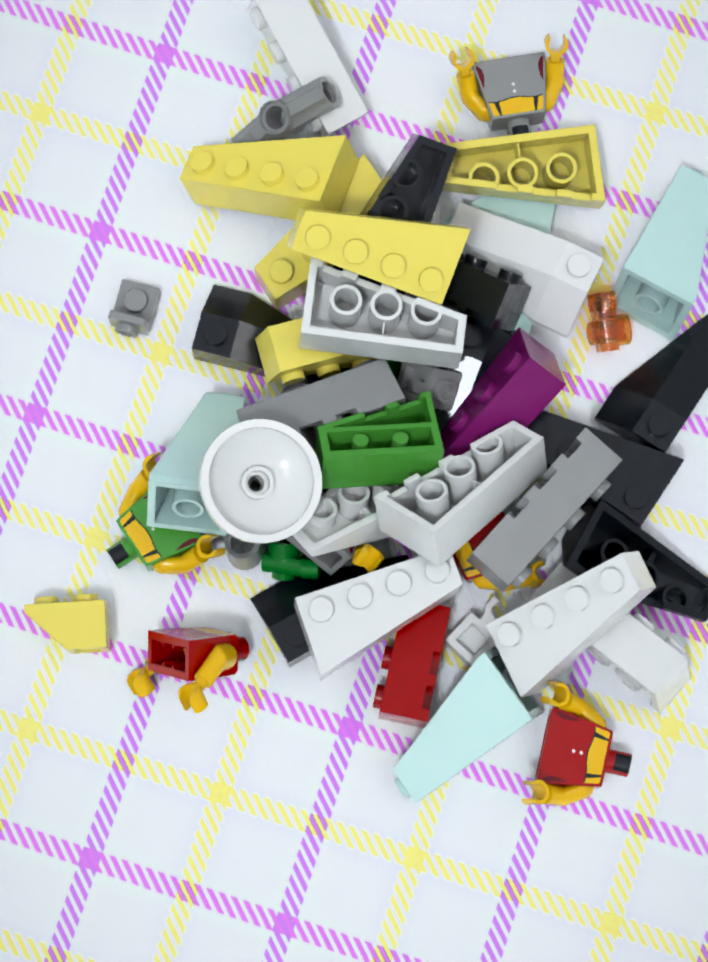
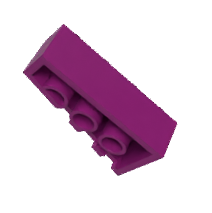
M519 327L441 430L440 435L444 447L443 458L450 454L453 456L464 454L471 450V443L513 420L527 428L566 385L554 353Z

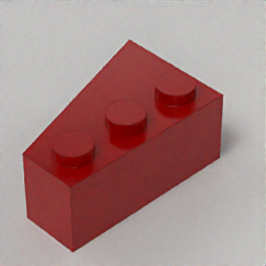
M436 606L398 630L394 646H385L381 669L388 670L385 685L377 684L373 708L380 709L378 719L424 728L427 725L450 607Z

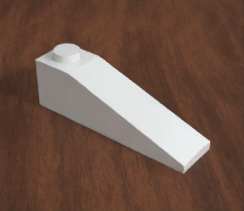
M460 202L449 224L471 229L461 255L465 257L466 253L487 261L486 269L495 273H499L500 268H504L523 276L520 283L531 287V291L522 313L530 321L567 338L604 258L567 240Z
M404 484L328 489L320 497L317 509L308 523L292 536L311 557L388 538L390 536L379 529L374 496L385 490L392 493L403 487Z

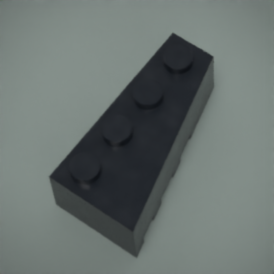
M413 133L359 215L431 223L457 148ZM327 263L329 267L340 271L343 270V268ZM362 275L358 276L361 279H364L366 281L372 282L380 286L381 284H383L381 282L372 280ZM399 289L396 290V292L404 295L406 293L405 291Z
M542 411L527 428L544 437L547 470L562 453L564 454L583 429L585 427L588 428L622 459L620 464L607 477V480L612 485L598 500L602 499L631 522L641 527L684 459ZM591 497L587 500L590 503L595 502Z

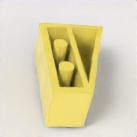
M303 317L268 326L255 338L267 383L282 381L284 386L293 385L305 380V376L317 374L319 379H324L339 374L341 372L340 369L355 368L358 364L370 359L377 360V358L299 348Z

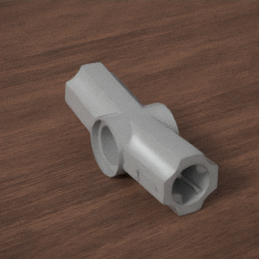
M319 77L279 100H270L264 103L260 108L259 115L231 138L232 143L284 140L291 134H298L307 124L339 107V96L335 86L326 77ZM282 110H283L284 113H285V123H284V125H283L282 122H281V112H282Z

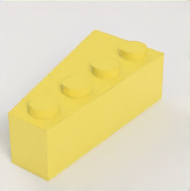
M595 124L445 143L457 148L442 191L600 209L606 202Z
M346 135L193 146L180 180L195 204L296 220L300 207L339 212L359 160Z
M365 154L358 159L359 163L339 212L360 214L382 181ZM292 229L254 267L256 281L277 310L306 293L311 256L286 246Z
M300 207L286 246L297 252L442 305L471 229L459 225Z

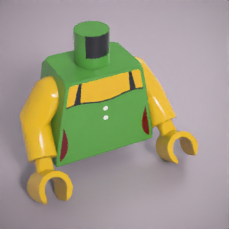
M156 452L144 459L143 469L130 484L118 509L119 518L116 522L126 537L106 549L118 569L139 557L148 571L155 570L159 574H187L207 562L209 558L223 556L225 548L213 551L211 547L212 540L219 535H201L198 532L147 526L148 479L150 472L156 465L157 457L161 454V452Z

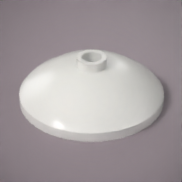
M252 419L229 427L213 440L201 462L199 489L205 509L212 520L223 531L245 542L266 544L288 538L308 523L320 501L322 473L314 450L300 433L278 421ZM250 477H255L260 481L259 491L256 492L249 488L248 481Z

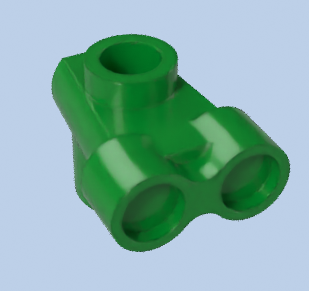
M287 539L269 543L262 554L261 569L265 572H272V578L275 580L290 581L295 579V576H300L304 579L320 580L322 571L324 572L321 567Z

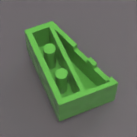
M430 390L420 393L417 400L402 405L395 401L386 404L385 410L368 416L361 412L318 426L314 452L321 468L322 489L404 484L403 480L416 473L422 477L438 468V461L443 459L444 447Z

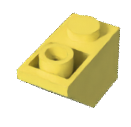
M98 594L74 595V601L58 602V597L55 596L34 598V604L24 605L25 614L70 654L110 652L108 604L104 599L98 600Z

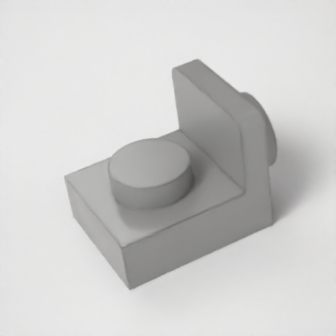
M122 279L114 309L110 310L108 315L111 326L116 327L115 332L136 338L138 333L148 336L161 294L160 288Z
M402 362L397 382L405 399L409 401L417 400L420 393L430 390L434 409L451 411L462 375L458 372L440 369L436 366Z

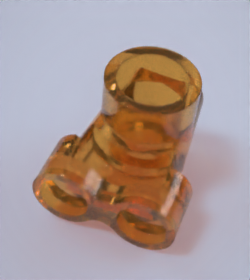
M615 291L587 295L589 313L592 316V322L587 323L589 344L596 345L597 353L619 350V346L629 345L632 340L630 319L627 314L616 315Z

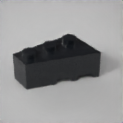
M466 253L464 259L460 258L442 304L453 308L456 312L470 315L483 321L482 324L487 327L514 331L531 287L520 283L523 276L504 268H500L499 273L486 269L487 261Z

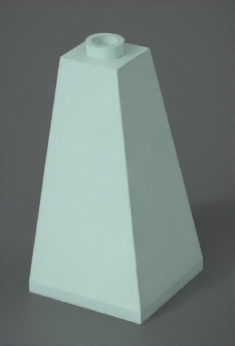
M681 164L623 266L605 303L606 306L674 341L689 314L698 294L708 233V178L703 173Z
M206 392L149 474L147 526L227 536V533L212 520L205 509L199 489V472L204 454L213 440L224 430L239 423L236 410L244 407L245 397L234 396L229 393L218 394Z
M497 648L484 652L475 660L393 768V772L397 776L394 782L402 795L407 799L412 797L415 803L419 802L544 713L533 695L520 698Z

